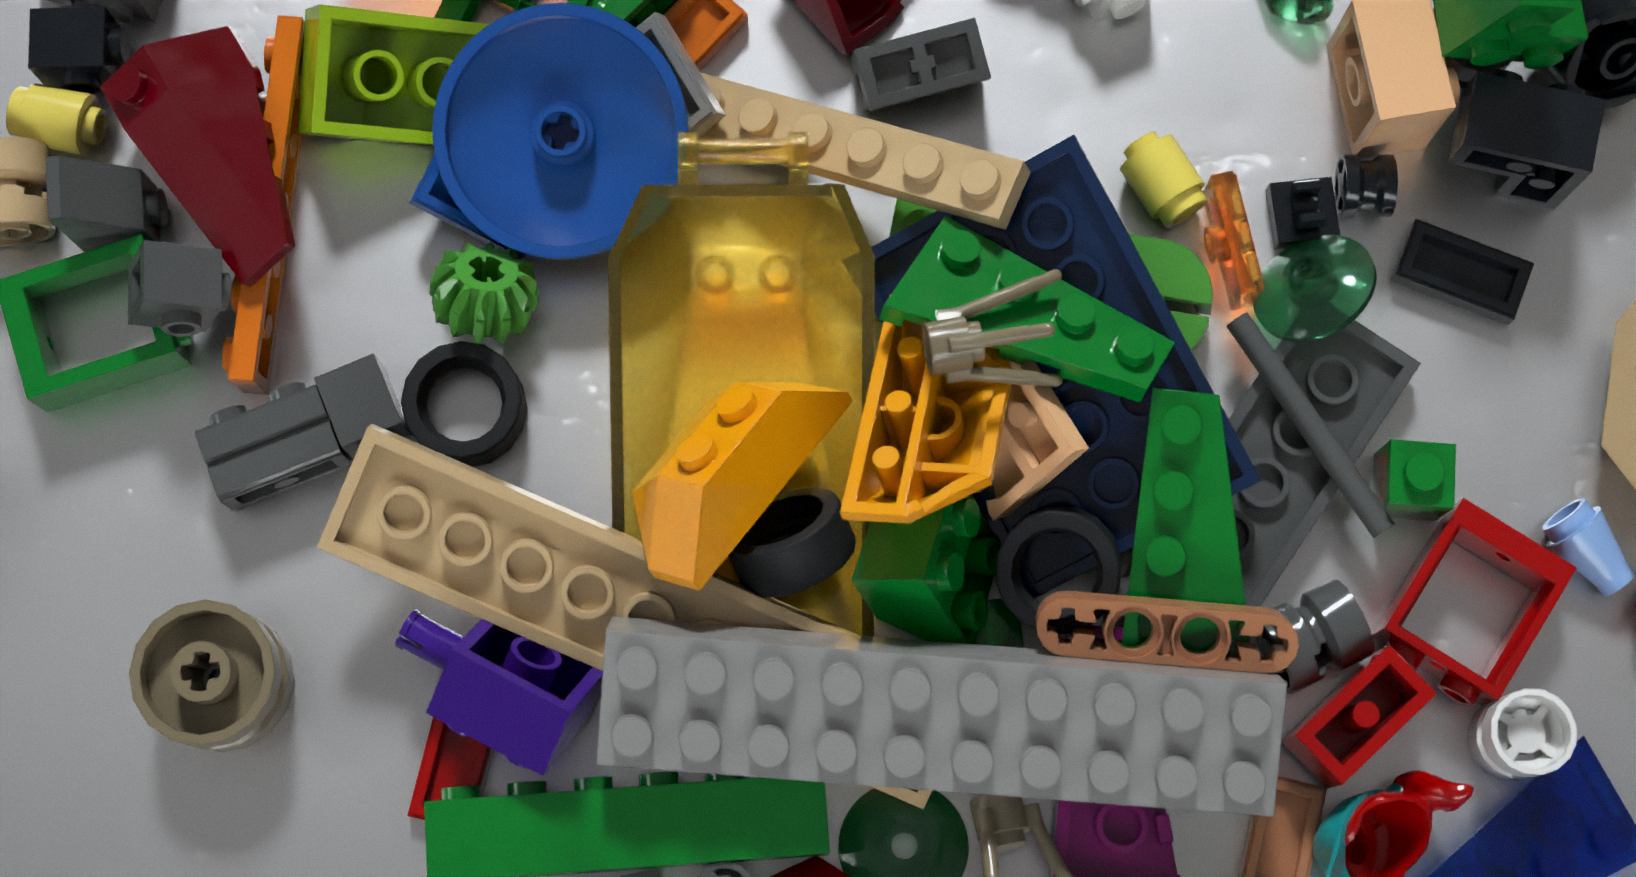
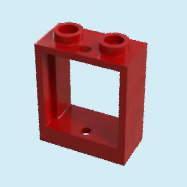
M1462 498L1454 504V509L1443 515L1372 632V637L1384 644V647L1391 645L1415 671L1420 667L1440 679L1439 690L1451 699L1469 707H1473L1475 702L1483 706L1500 699L1577 567L1475 504ZM1453 541L1531 589V592L1481 675H1478L1401 627Z

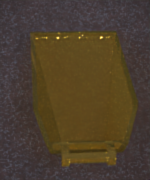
M679 132L678 184L642 185L608 256L612 528L641 541L642 537L632 491L706 403L735 382L806 383L849 393L853 402L778 493H784L797 488L819 487L833 491L842 504L874 365L875 256L845 185L808 183V132H789V138L699 139L698 132ZM789 164V183L699 184V165ZM848 520L855 535L856 543L854 553L846 564L828 579L804 591L772 598L857 635L874 636V614L851 581L870 521ZM728 556L715 573L740 583Z

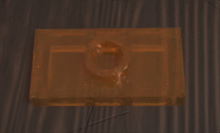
M1233 171L1213 174L1203 190L1208 198L1205 209L1210 225L1204 228L1206 253L1211 264L1219 263L1231 311L1252 307L1265 286L1237 176L1233 174Z

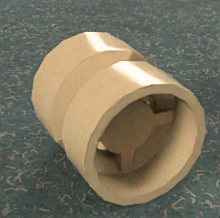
M0 137V246L34 244L45 241L55 234V225L48 219L47 193L43 191L47 187L46 157L50 156L49 147L44 142L25 137Z

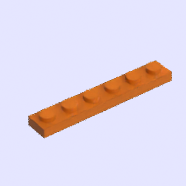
M278 15L275 36H268L265 42L264 67L266 73L270 75L267 95H260L259 100L263 119L272 125L275 142L268 144L273 171L274 175L283 181L290 221L292 222L303 134H297L305 21L303 17ZM287 254L251 288L243 285L236 275L232 281L231 307L234 312H237L234 336L228 335L224 341L222 366L224 372L228 373V379L243 393L269 394Z

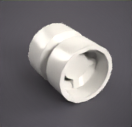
M1525 688L1481 706L1473 714L1467 728V745L1473 760L1485 773L1500 780L1517 781L1558 770L1570 759L1577 743V725L1571 710L1558 696L1543 689Z

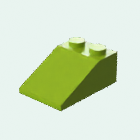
M323 4L307 8L305 10L297 134L433 146V116L442 81L458 53L476 34L489 24Z

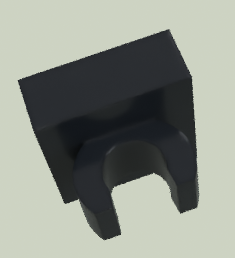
M1331 177L1269 183L1265 192L1274 250L1332 244L1338 241L1341 235Z

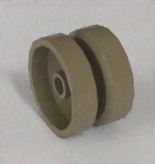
M200 600L176 605L153 620L135 646L129 670L133 701L149 726L172 741L217 752L249 747L272 732L289 708L295 682L291 654L275 630L232 604L211 600ZM216 668H220L219 678L209 679L211 672Z

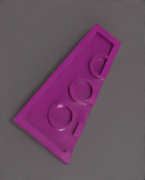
M1091 625L1087 627L1092 628L1095 638L1093 643L1104 642L1102 626ZM1114 627V636L1116 640L1122 643L1124 628ZM1070 633L1066 634V639L1070 638ZM1055 800L1052 840L1073 877H1180V874H1177L1172 847L1174 840L1166 808ZM1050 867V877H1056Z

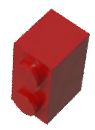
M1388 645L1368 657L1281 742L1325 788L1329 789L1340 786L1362 767L1437 693L1391 645Z

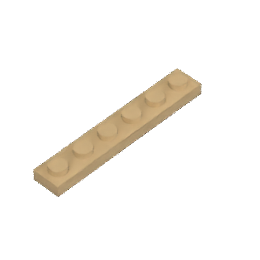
M701 73L726 116L695 141L1004 230L1008 226L1031 173L1022 160Z

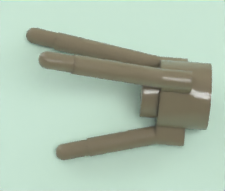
M1053 269L959 307L936 310V321L924 322L922 325L924 355L930 375L945 374L947 384L980 381L1029 386H1060L1062 384V377L1055 373L973 366V362L985 360V347L1052 336L1055 333V326L1052 323L982 332L979 321L967 322L966 320L1060 281L1062 278L1061 271Z
M985 794L977 796L969 802L978 841L981 845L984 877H1000L997 853H1004L1025 846L1027 843L1024 833L1031 831L1055 876L1073 877L1044 826L1039 803L1024 805L1022 797Z

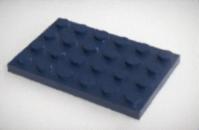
M1072 135L1025 161L1031 173L1006 230L937 210L847 261L879 319L883 305L889 298V295L892 294L943 218L947 216L1047 272L1053 269L1060 270L1062 273L1061 280L1175 342L1141 402L1062 378L1060 386L1051 387L1089 449L1009 517L993 520L988 513L986 500L996 498L993 483L972 494L994 536L1000 541L1001 546L1009 530L1028 513L1050 505L1073 506L1098 517L1114 535L1121 554L1134 546L1153 387L1215 394L1077 137ZM1036 362L1041 372L1057 374V368ZM1221 405L1233 496L1260 482L1261 478ZM1051 531L1036 537L1027 545L1021 557L1020 575L1026 590L1036 598L1098 566L1093 550L1082 538L1069 532Z

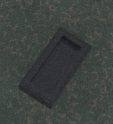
M1415 219L1409 227L1390 280L1509 325L1515 319L1534 263Z

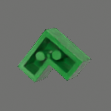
M1433 0L1442 57L1468 58L1473 65L1486 66L1502 61L1523 62L1524 67L1528 69L1546 68L1560 63L1564 59V53L1588 39L1581 0Z

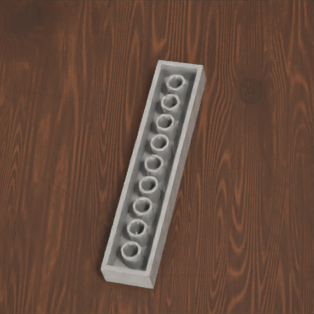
M612 616L605 634L596 765L1274 816L1287 683L1277 672L1264 674L1064 657L1043 649Z

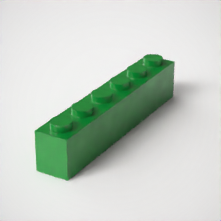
M653 772L639 774V786L613 788L612 776H598L573 779L574 791L547 793V781H527L507 784V796L481 797V786H457L441 788V800L424 801L427 877H542L705 865L716 862L733 863L828 856L830 854L825 782L762 777L744 778V776L705 773V781L679 783L678 772Z

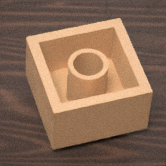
M1431 0L1351 1L1330 38L1327 48L1352 154L1362 159L1374 157L1378 154H1391L1426 148L1454 111L1460 99V85L1457 73L1452 66H1446L1445 58L1442 57L1435 9L1432 8Z

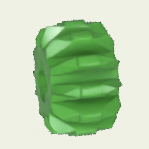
M465 241L460 252L453 250L444 251L442 261L439 262V266L435 267L434 275L431 276L429 295L432 296L435 321L440 324L449 325L452 338L469 334L474 337L477 345L483 337H492L499 343L504 344L508 334H524L526 325L530 322V318L533 317V310L537 309L539 290L536 289L537 280L533 273V262L519 260L517 251L511 248L500 251L494 248L492 241L486 247L480 248Z

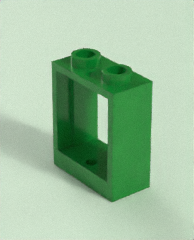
M142 234L0 279V304L25 394L29 401L44 411L50 412L192 366L186 346L195 342L194 335L172 336L164 333L159 327H152L156 339L155 342L72 369L61 370L41 298L127 271L129 263L143 240H147Z

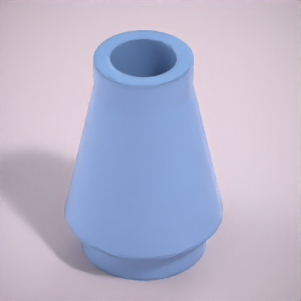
M1580 498L1561 508L1542 526L1543 531L1549 537L1547 546L1562 559L1577 567L1576 570L1594 584L1603 596H1609L1619 591L1634 578L1636 573L1627 563L1601 507L1592 508L1585 498Z

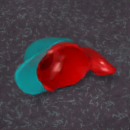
M1414 770L1405 772L1397 776L1393 783L1384 791L1371 790L1344 799L1336 805L1322 820L1314 835V857L1321 870L1326 874L1325 877H1403L1428 848L1432 830L1433 811L1443 810L1449 812L1458 809L1470 799L1474 788L1468 784L1444 780L1425 771Z

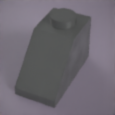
M59 155L46 157L48 219L82 251L93 250L142 234L149 241L160 242V226L168 224L167 199L163 189H158L141 169Z

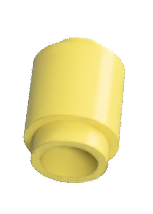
M33 83L28 88L16 87L12 92L6 110V127L10 135L44 142L49 149L86 155L90 152L93 145H100L103 141L107 129V113L105 109L100 108L98 98L94 94Z
M1152 131L1135 140L1124 150L1123 153L1127 160L1120 167V171L1152 219L1160 218L1166 228L1183 222L1208 202V198L1202 191L1205 182L1172 134L1159 138L1156 132Z

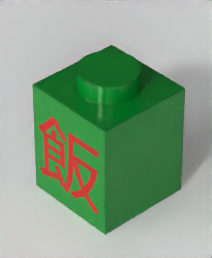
M1391 439L1374 454L1373 493L1391 518L1436 521L1454 509L1456 444Z

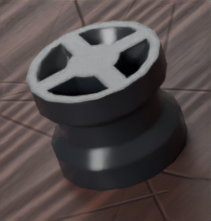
M1341 154L1336 165L1334 184L1338 216L1353 217L1359 210H1370L1377 217H1391L1395 210L1398 192V171L1394 155L1378 154L1370 161L1360 160L1354 154Z

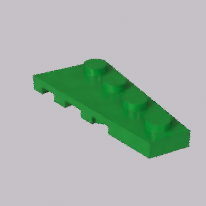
M945 216L883 305L879 320L901 327L904 320L923 325L924 322L936 321V310L959 307L1047 271ZM1063 280L966 320L967 322L979 321L982 332L1052 323L1055 326V333L1052 336L991 347L1000 350L998 358L1024 365L1025 360L1046 364L1057 368V374L1062 378L1137 402H1141L1175 343Z
M1153 387L1128 596L1246 605L1219 394ZM1138 612L1126 613L1122 644L1136 646L1143 643L1149 637L1152 629L1149 618ZM1203 617L1194 618L1188 621L1182 628L1180 635L1181 643L1189 650L1195 652L1205 651L1216 642L1218 627L1210 619ZM1230 620L1228 623L1231 631V644L1227 654L1234 655L1237 653L1235 641L1251 642L1250 636L1239 634L1236 628L1237 620Z

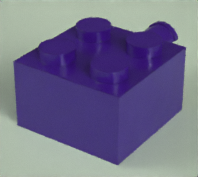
M415 609L408 616L399 631V634L404 637L399 636L395 642V646L401 650L405 649L443 670L426 711L427 714L446 723L453 732L465 737H471L503 754L514 765L531 769L544 776L591 718L601 696L603 671L483 619L465 636H462L424 616L422 612Z

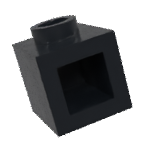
M105 6L30 9L28 68L43 85L96 94L100 92V86L130 58V41L127 30L121 28Z

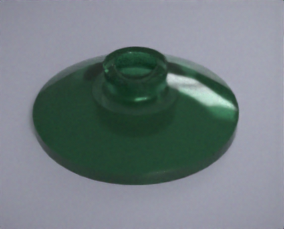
M1323 235L1312 240L1294 244L1278 254L1266 266L1258 278L1253 293L1255 315L1267 332L1285 341L1309 342L1328 337L1352 323L1370 302L1377 280L1375 264L1368 251L1360 243L1344 236Z
M873 788L861 796L848 811L840 829L838 852L842 870L850 877H962L967 865L969 843L967 830L961 815L955 806L940 792L932 791L924 809H921ZM898 834H909L917 843V850L909 859L898 858L892 851V840Z

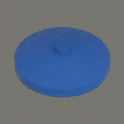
M550 3L523 8L497 19L476 34L458 53L442 81L436 99L432 128L434 152L441 178L450 196L463 214L482 232L504 246L529 256L554 260L581 259L611 251L638 236L651 225L671 200L680 182L686 163L689 143V124L684 97L672 68L658 48L641 31L625 20L594 7L569 3Z

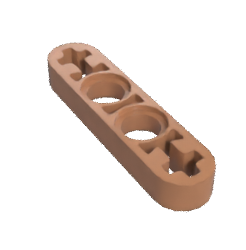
M1059 591L1045 597L1038 606L1035 615L1037 635L1043 646L1053 654L1064 657L1266 674L1276 673L1288 667L1295 659L1299 648L1298 635L1289 619L1280 611L1268 607L1079 591ZM1062 608H1072L1076 620L1096 623L1094 610L1106 609L1101 622L1104 642L1093 643L1095 638L1093 629L1081 627L1072 628L1070 638L1068 639L1058 638L1056 627L1047 625L1048 619H1058ZM1128 612L1142 613L1151 621L1152 629L1149 637L1143 643L1136 646H1127L1116 640L1113 632L1115 622L1120 616ZM1201 617L1210 619L1218 627V636L1212 647L1205 651L1195 652L1182 645L1180 635L1182 628L1188 621ZM1230 620H1237L1236 628L1239 634L1244 636H1260L1264 625H1272L1276 635L1282 638L1283 642L1282 644L1271 645L1269 655L1261 656L1254 643L1235 641L1237 653L1234 655L1227 654L1231 644V631L1228 622Z

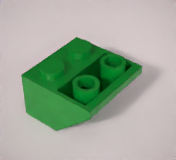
M969 495L909 524L870 521L851 581L877 619L926 641L975 644L979 630L983 629L987 622V600L996 574V556L1001 548V543L998 538L993 536L980 514L976 500Z

